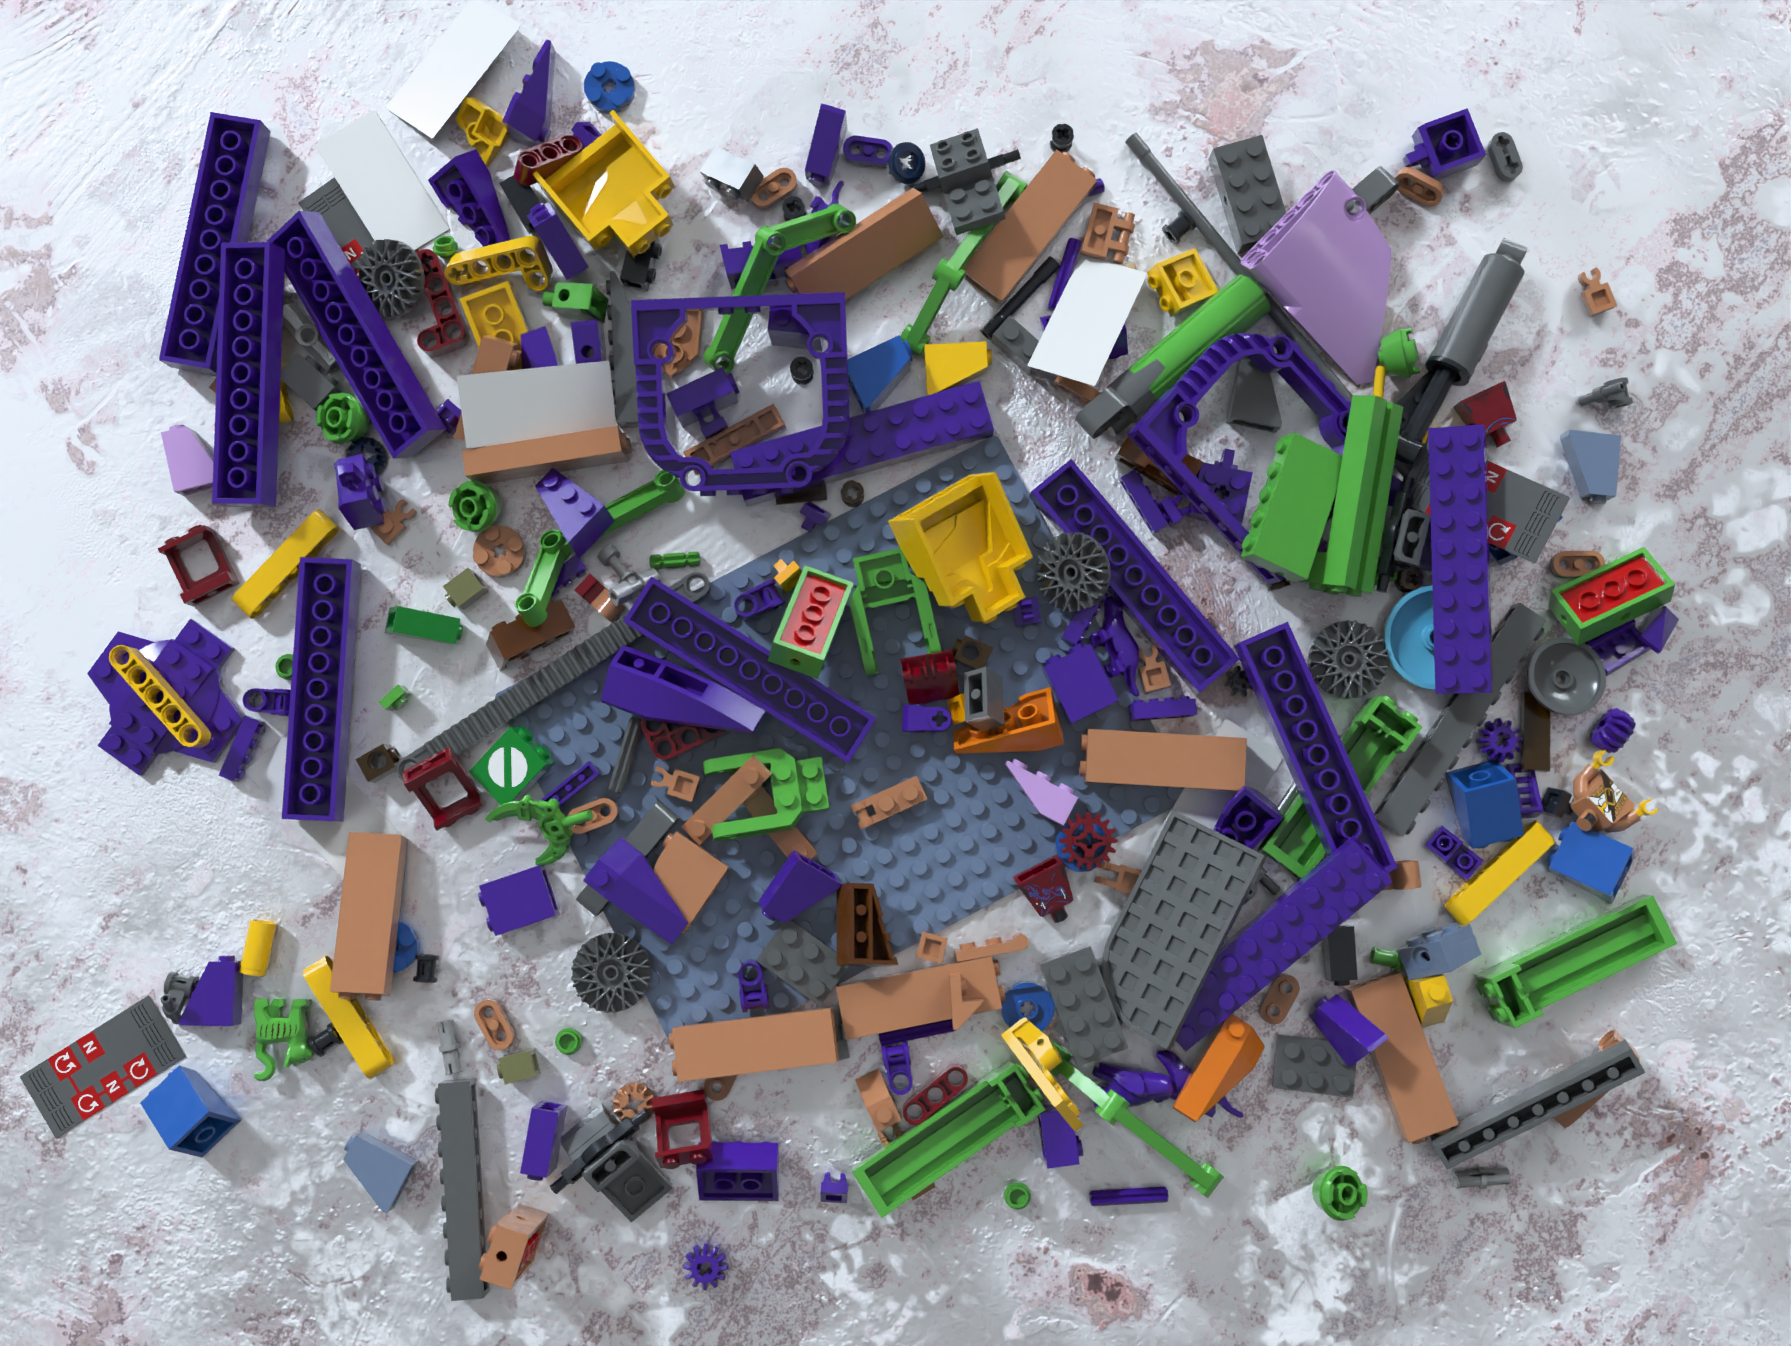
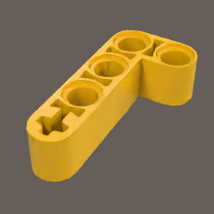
M525 236L456 253L448 262L444 275L451 284L462 285L521 270L527 286L532 290L542 291L547 287L551 279L553 268L541 240L535 236ZM525 249L531 250L534 254L527 253ZM501 255L509 257L510 260L504 259ZM478 261L484 262L487 266L481 265ZM535 273H540L543 277H538Z

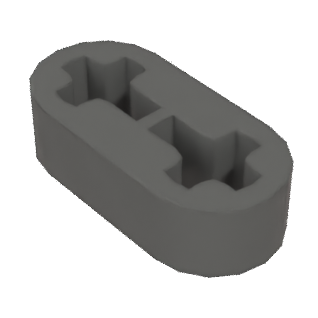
M1505 132L1495 134L1488 142V153L1498 178L1505 182H1511L1522 172V161L1511 135ZM1498 140L1500 144L1505 143L1506 146L1503 150L1501 147L1495 146ZM1507 164L1509 167H1514L1515 170L1512 173L1504 170Z

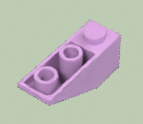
M1016 759L1013 762L1006 761V768L1038 814L1064 826L1078 799L1077 796L1073 795L1075 790L1062 783L1059 787L1050 783L1051 777L1037 771L1036 775L1027 771L1028 765Z

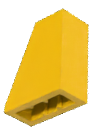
M986 341L925 344L926 393L931 395L959 387L987 373L988 365H992V350L987 349Z
M1439 974L1409 980L1408 976L1403 977L1421 1027L1425 1028L1444 1022L1453 1002L1445 975Z

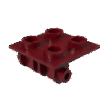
M952 650L900 659L909 705L949 699L960 695Z

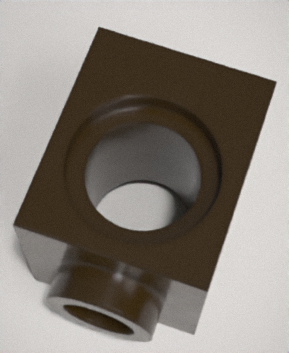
M964 635L963 640H956L952 649L953 654H955L954 661L972 670L985 667L993 647ZM970 646L976 648L978 657L974 660L965 658L963 653L965 648Z
M382 744L355 760L366 780L376 783L395 772L398 762L402 758L394 746ZM383 755L386 758V765L384 768L379 769L376 762L378 757Z

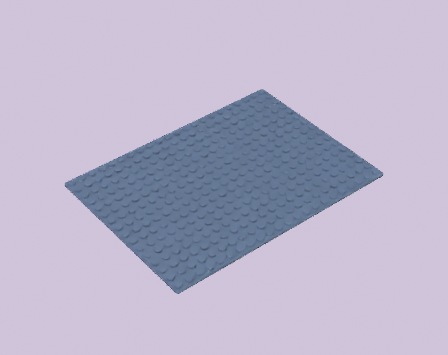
M992 436L839 515L826 522V524L812 529L811 532H807L710 582L709 593L695 603L770 651L795 587L787 594L776 581L775 587L781 599H785L786 603L777 609L763 613L750 620H743L738 617L734 608V602L739 595L754 589L763 582L774 579L779 573L773 565L780 559L787 566L794 561L801 570L806 565L853 582L851 597L858 586L853 558L900 548L888 523L889 520L968 475L996 472L1033 558L1024 562L1025 566L1014 572L1025 598L1038 597L1042 622L1015 627L1013 610L1002 611L997 614L998 618L987 624L971 620L964 603L955 608L939 606L933 592L929 591L927 586L941 651L952 650L956 640H963L964 635L993 647L985 667L1003 677L1004 706L1008 708L1019 702L1018 698L1020 696L1050 687L1042 668L1047 665L1045 660L1057 654L1061 658L1070 654L1068 649L1072 648L1073 645L1062 640L1061 636L1076 612L1063 611L1064 608L1062 607L1056 608L1055 604L1049 603L1052 600L1050 597L1043 596L1045 591L1039 590L1044 586L1042 582H1037V579L1041 576L1035 574L1041 570V565L1036 564L1040 561L1038 555L1044 554L1045 550L1042 548L1046 546V542L1053 541L1054 539L1034 502L1030 499L1025 485L997 436ZM908 563L910 573L915 575L910 564ZM704 586L701 587V588H699V589H697V590H695V591H693V592H695V593L701 592V591L704 589ZM767 591L770 599L773 600L769 591ZM914 597L907 601L877 608H865L879 674L867 677L848 600L819 678H814L876 717V720L849 763L765 711L766 714L754 734L732 731L669 761L661 760L654 755L642 730L624 790L621 794L609 790V784L629 719L631 717L643 719L601 702L609 665L616 654L508 723L509 727L523 726L527 728L534 736L532 739L538 745L547 748L551 753L550 757L555 764L538 781L544 796L588 761H592L602 775L559 808L561 813L567 817L571 810L601 798L611 799L618 806L619 814L614 822L584 834L572 833L569 844L585 877L599 858L620 837L623 839L628 837L658 801H661L679 816V820L647 857V863L654 871L655 864L665 849L661 845L670 833L674 835L676 831H679L694 841L681 826L734 775L722 773L706 777L703 766L704 761L781 748L795 758V761L822 757L830 810L803 814L796 827L818 852L811 860L835 873L841 884H874L883 913V924L886 933L889 932L891 939L889 943L893 955L920 942L922 931L935 934L1020 889L1013 876L1057 855L1055 840L1063 826L1038 814L1006 768V761L1013 762L1016 759L1028 765L1027 771L1035 775L1039 771L1051 777L1050 783L1058 787L1062 783L1074 789L1073 795L1077 796L1078 799L1067 820H1076V814H1080L1082 819H1084L1086 812H1090L1093 819L1096 814H1101L1100 821L1103 822L1108 819L1110 822L1107 828H1115L1116 830L1111 834V838H1117L1173 808L1184 788L1083 782L1084 777L1079 776L1080 761L1085 760V750H1081L1080 747L1081 735H1086L1087 729L1157 733L1151 720L1130 722L1128 705L1132 704L1134 700H1139V698L1131 693L1124 674L1111 678L1108 677L1119 699L1117 702L1070 725L1054 695L1062 725L1064 744L1040 751L956 754L954 751L953 732L969 724L967 722L954 725L952 721L951 727L945 732H903V705L909 704L900 659L928 654ZM743 601L739 605V610L743 613H749L754 605L750 601ZM1093 615L1090 619L1092 621L1088 630L1085 629L1082 633L1084 638L1081 643H1083L1084 647L1089 644L1092 645L1107 675L1104 666L1107 664L1111 665V656L1106 651L1104 643L1094 647L1089 638L1091 634L1101 630L1099 623ZM643 636L628 646L690 670L736 693L647 636ZM967 647L963 651L965 658L968 660H974L978 657V651L974 647ZM955 662L959 693L964 694V673L972 671V669ZM514 685L498 692L495 698L510 690ZM948 699L916 704L926 707H942L949 711L946 703ZM938 713V717L933 718V721L937 722L938 727H941L942 723L948 720L944 718L943 713ZM650 720L648 724L649 730L651 732L658 731L661 727V721ZM668 723L672 731L684 726L683 724ZM707 728L709 733H716L719 730ZM693 730L686 731L683 735L685 744H692L696 740V734ZM669 741L661 743L659 747L661 755L666 756L672 751V745ZM656 766L666 769L671 775H673L675 769L701 777L693 802L667 794L669 788L667 786L655 787L650 785L652 780L661 782L664 778L661 772L655 771ZM769 776L761 785L773 798L771 777ZM914 776L918 777L928 800L864 829H860L858 822H860L856 812H852L850 805ZM741 804L724 822L754 817ZM873 805L866 807L869 817L876 814ZM605 806L602 808L601 813L603 816L610 814L609 807ZM711 834L700 845L731 866V868L688 931L684 934L681 933L672 945L612 902L603 910L613 932L622 933L634 938L646 950L651 962L652 975L645 995L668 1040L669 1033H672V1028L676 1026L781 1014L810 1000L762 965L770 1008L765 1010L762 1007L748 1009L746 1013L742 1012L738 971L745 961L750 959L757 960L783 923L777 919L772 921L762 914V908L758 901L788 859L768 834L725 841H714L713 834ZM1084 838L1082 839V841L1076 840V842H1082L1084 844L1088 843V841ZM1078 846L1075 849L1078 853L1082 851ZM836 890L791 920L837 952ZM748 966L744 969V975L748 979L758 977L756 968ZM849 966L835 986L873 966Z

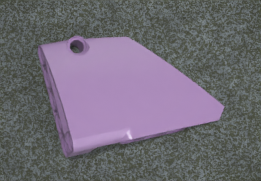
M1332 170L1326 173L1246 253L1241 260V264L1256 281L1269 289L1282 303V308L1358 385L1371 383L1374 378L1386 310L1391 248L1367 212L1364 199L1357 196L1339 174ZM1353 200L1354 208L1347 212V205Z

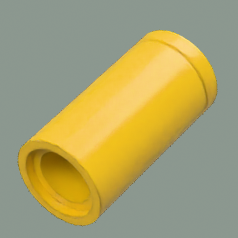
M250 919L239 969L240 973L266 976L277 923Z

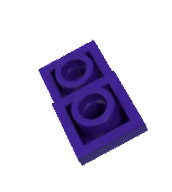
M1441 826L1425 847L1453 872L1467 881L1484 860L1463 845V841L1444 826Z

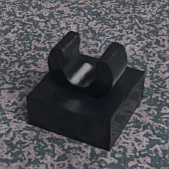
M1548 787L1542 799L1544 810L1542 814L1561 819L1564 813L1572 816L1574 811L1569 803L1572 794L1565 790Z

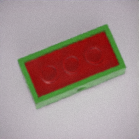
M1642 547L1551 590L1548 607L1574 642L1580 645L1671 602L1675 583L1648 550Z
M804 565L773 640L768 661L818 679L854 583Z

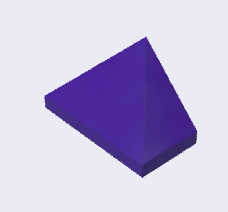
M1660 606L1652 610L1637 638L1659 654L1679 619L1666 606Z

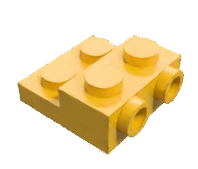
M1196 248L1156 263L1147 272L1149 287L1153 290L1156 289L1160 296L1159 304L1161 309L1168 312L1171 317L1191 309L1195 304L1210 299L1219 291Z

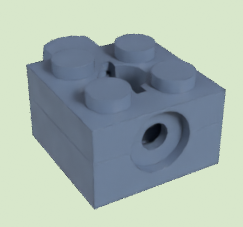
M1457 923L1442 927L1441 931H1437L1436 927L1421 932L1422 937L1416 936L1406 940L1407 945L1397 950L1409 980L1452 972L1481 955L1471 925L1458 926Z

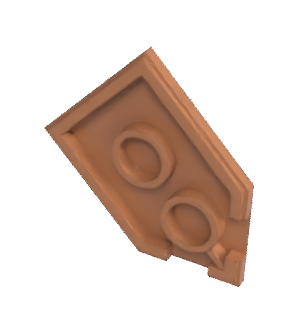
M687 311L688 322L680 329L672 341L676 349V357L673 362L664 367V371L671 379L700 355L704 311ZM665 344L658 345L655 349L656 357L662 359L667 356L668 347Z

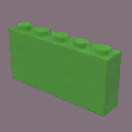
M1294 432L1281 437L1275 446L1276 455L1268 467L1266 484L1259 493L1260 502L1257 510L1251 517L1250 523L1252 525L1249 534L1242 543L1243 552L1241 558L1288 580L1297 582L1308 579L1337 492L1343 456Z

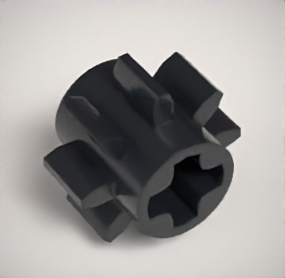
M1237 665L1234 668L1235 674L1232 672L1225 674L1230 679L1228 683L1224 684V687L1230 686L1232 689L1231 696L1241 692V696L1244 698L1247 696V689L1254 690L1245 670L1241 671L1240 666ZM1240 676V678L1246 679V683L1243 685L1236 684L1235 680Z

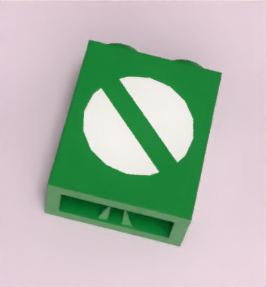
M523 726L510 727L469 771L500 805L507 802L520 801L555 764L550 757V751L544 746L538 745L532 739L534 737L533 734Z

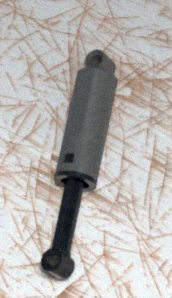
M1503 238L1496 253L1484 255L1451 319L1444 327L1434 350L1430 353L1425 363L1426 369L1433 377L1403 433H1399L1395 460L1410 467L1414 465L1424 445L1422 441L1428 428H1430L1451 386H1465L1469 383L1475 367L1484 355L1489 340L1524 276L1525 271L1520 264L1528 247Z

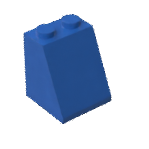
M900 335L848 359V383L863 414L877 410L910 372V363L913 361L911 355H913V352L907 340L902 342Z
M1496 760L1445 773L1462 837L1473 849L1486 848L1489 844L1501 841L1509 842L1516 837L1524 836L1516 778Z
M1571 821L1570 826H1564L1558 840L1562 842L1558 850L1553 849L1547 859V864H1550L1549 870L1552 874L1612 904L1635 859L1634 848L1594 830H1581L1576 822Z
M180 1065L172 1070L168 1077L152 1089L148 1096L140 1102L169 1150L197 1157H203L241 1121L237 1114L196 1070Z

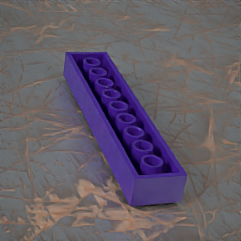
M210 112L159 361L171 368L217 375L221 243L248 242L271 133L261 120Z
M299 210L267 242L285 249L284 272L392 458L413 457L443 433L446 427L321 213Z
M271 242L221 243L212 504L226 507H276L285 249Z
M980 381L850 417L847 439L839 454L826 467L813 473L812 480L808 485L795 488V493L821 486L823 483L828 484L992 437L994 427ZM822 426L731 451L730 454L734 468L779 467L787 456L795 453L809 452L819 438ZM800 466L796 467L792 471L793 479L797 482L805 480L807 476L806 470ZM779 488L768 489L769 494H753V489L742 490L746 507L793 493L779 494Z
M1482 424L1428 428L1435 694L1492 693L1493 666L1486 427Z
M1072 459L1031 491L1030 499L1060 534L1083 533L1094 538L1103 547L1108 556L1111 569L1110 584L1107 591L1116 601L1123 605V610L1149 641L1157 647L1159 653L1195 695L1240 660Z
M300 557L282 819L344 822L361 563L353 559Z
M652 576L623 620L629 626L848 763L876 720V717L814 678L769 662L770 651Z
M1283 623L1235 644L1234 648L1327 857L1355 835L1387 872L1397 869V864L1289 623Z
M1355 835L1349 838L1223 944L1175 1040L1185 1052L1392 883L1391 875Z

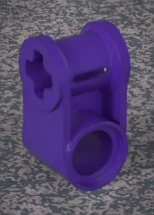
M775 579L763 582L736 598L734 608L739 618L750 620L763 613L777 609L786 603L785 599H781L775 587ZM767 591H769L773 600L770 599ZM743 601H750L754 606L749 613H743L739 610V605Z
M252 688L243 695V705L246 709L253 712L289 716L291 690ZM261 694L263 702L256 708L253 704L254 697Z
M903 705V732H945L952 725L951 714L945 708ZM938 713H943L944 718L948 719L947 722L942 723L941 727H938L937 722L933 721V718L938 717Z
M750 959L745 961L738 971L742 1012L746 1013L748 1009L762 1007L765 1010L769 1009V996L763 967L756 960ZM748 966L756 968L758 977L748 979L744 975V969Z
M905 1041L903 1045L892 1047L882 1045L881 1049L889 1087L893 1093L904 1095L911 1090L913 1084L908 1042ZM903 1054L899 1056L890 1057L891 1055ZM897 1075H904L908 1078L909 1083L905 1088L899 1089L894 1086L893 1080Z

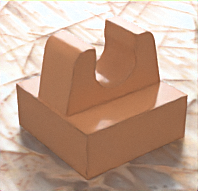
M922 931L916 958L942 964L948 938Z

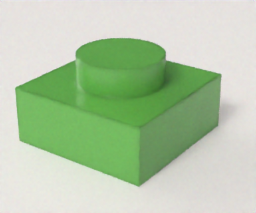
M398 684L379 703L385 710L393 711L395 709L398 711L408 702L406 698L411 693L405 686Z

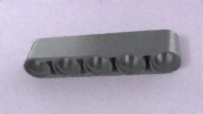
M658 801L625 840L643 853L647 859L679 820V816L661 801ZM588 884L576 898V901L595 917L610 903L609 900Z

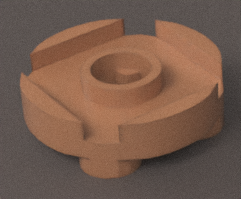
M490 526L482 531L474 542L473 560L483 572L492 577L501 578L514 574L522 567L526 559V548L523 539L515 530L507 526ZM504 545L503 550L506 551V554L495 558L494 548Z

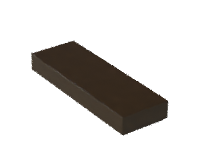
M1524 692L1521 694V737L1523 738L1521 742V771L1549 772L1550 711L1543 707L1532 693Z

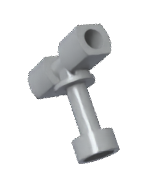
M608 545L599 552L597 558L604 566H611L620 577L619 584L611 587L608 594L609 599L615 606L618 607L632 600L633 594L639 590L642 591L651 576L661 581L659 573L654 568H650L640 574H637L634 570L628 571L618 559L620 552L614 545Z

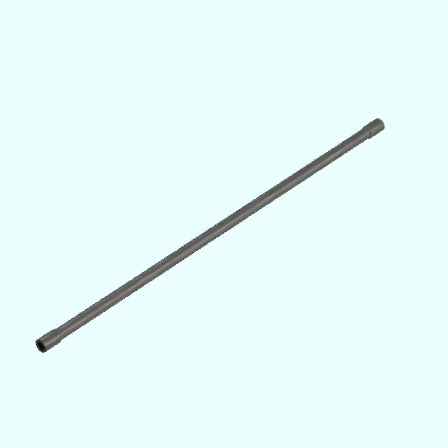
M1137 132L1132 134L1125 143L1136 157L1146 165L1179 207L1193 218L1198 230L1236 276L1238 274L1244 275L1256 282L1255 278L1242 266L1240 258L1154 156ZM1265 293L1270 302V311L1268 313L1292 342L1299 345L1302 353L1317 365L1318 370L1324 377L1335 385V389L1344 398L1352 402L1353 395L1269 293ZM1397 460L1394 461V467L1403 477L1408 476L1412 467Z

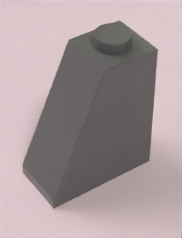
M1249 359L1240 360L1237 365L1226 423L1277 433L1281 428L1282 420L1271 374L1262 372Z

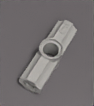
M293 302L284 305L283 325L329 374L337 371L340 366L316 326ZM315 333L314 340L307 343L308 335Z

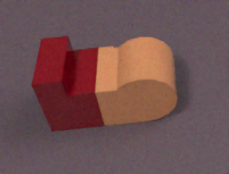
M590 573L574 589L576 593L611 623L626 608L623 604L618 607L615 606L608 597L609 590Z

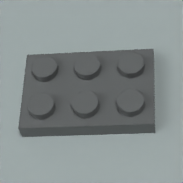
M791 919L781 924L756 960L820 1007L849 967L837 966V952Z
M1277 1034L1272 1080L1273 1088L1353 1098L1356 1063L1348 1067L1328 1040Z

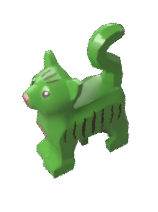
M255 999L254 1018L257 1039L255 1053L256 1058L265 1065L264 1071L254 1074L256 1080L266 1081L275 1074L276 1065L274 1058L266 1052L267 1045L289 1043L284 1067L289 1068L291 1064L297 1066V1064L313 1059L315 1053L307 1042L309 1026L305 1015L306 1008L311 1005V999H293L289 1017H281L280 1014L281 1008L286 1004L285 999H273L271 1005H269V999Z

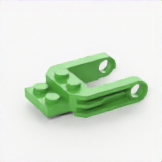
M897 548L853 558L858 586L849 598L866 677L879 674L865 608H877L907 601L914 597L927 653L942 652L926 582L910 573L907 559L902 550Z
M781 748L713 758L703 762L706 777L722 773L732 775L755 755L772 773L770 777L777 814L715 824L712 826L714 841H725L793 830L803 814L830 810L822 757L795 761V758Z

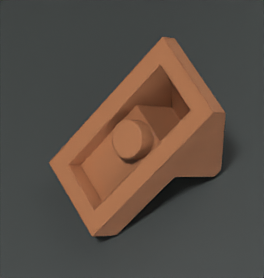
M949 973L953 1030H959L984 1000H962V995H967L966 979H961L960 973Z

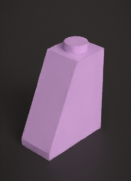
M174 425L169 427L168 431L161 432L174 492L187 496L213 489L214 455L196 431L185 425Z

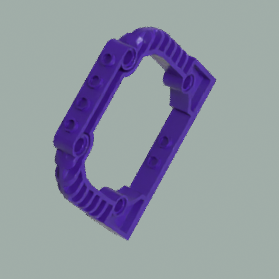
M845 292L631 300L638 426L641 441L651 459L667 473L680 478L681 485L688 491H700V496H716V491L726 490L727 495H742V490L753 489V494H769L768 489L779 488V494L795 493V488L808 485L812 480L813 473L823 469L836 458L847 439L850 425ZM792 307L793 318L810 334L807 340L809 353L814 358L820 359L823 420L820 436L812 449L807 453H795L787 456L779 467L714 469L703 458L683 457L671 442L667 428L664 367L673 362L676 357V349L672 341L680 329L688 322L687 311L718 310L719 315L734 314L736 309H745V314L761 313L763 308ZM819 338L825 339L828 342V348L822 353L816 352L813 349V343ZM665 344L668 347V354L666 357L659 359L655 355V349L658 345ZM799 466L803 467L807 472V476L802 482H797L792 477V471ZM694 470L699 472L701 476V481L696 486H692L687 479L688 474Z
M1238 333L1216 341L1204 351L1177 383L1159 398L1127 434L1240 555L1243 552L1242 543L1249 532L1233 517L1227 505L1217 500L1211 493L1210 487L1200 482L1181 461L1187 454V429L1194 426L1199 420V410L1196 405L1225 371L1236 361L1249 359L1262 372H1277L1320 418V434L1324 441L1332 448V451L1342 456L1344 451L1351 402L1344 398L1335 389V385L1318 370L1317 365L1302 353L1298 344L1282 334L1268 338L1259 334ZM1179 412L1182 413L1184 422L1180 419ZM1336 495L1327 522L1333 517ZM1247 561L1268 584L1280 582L1284 579V577Z

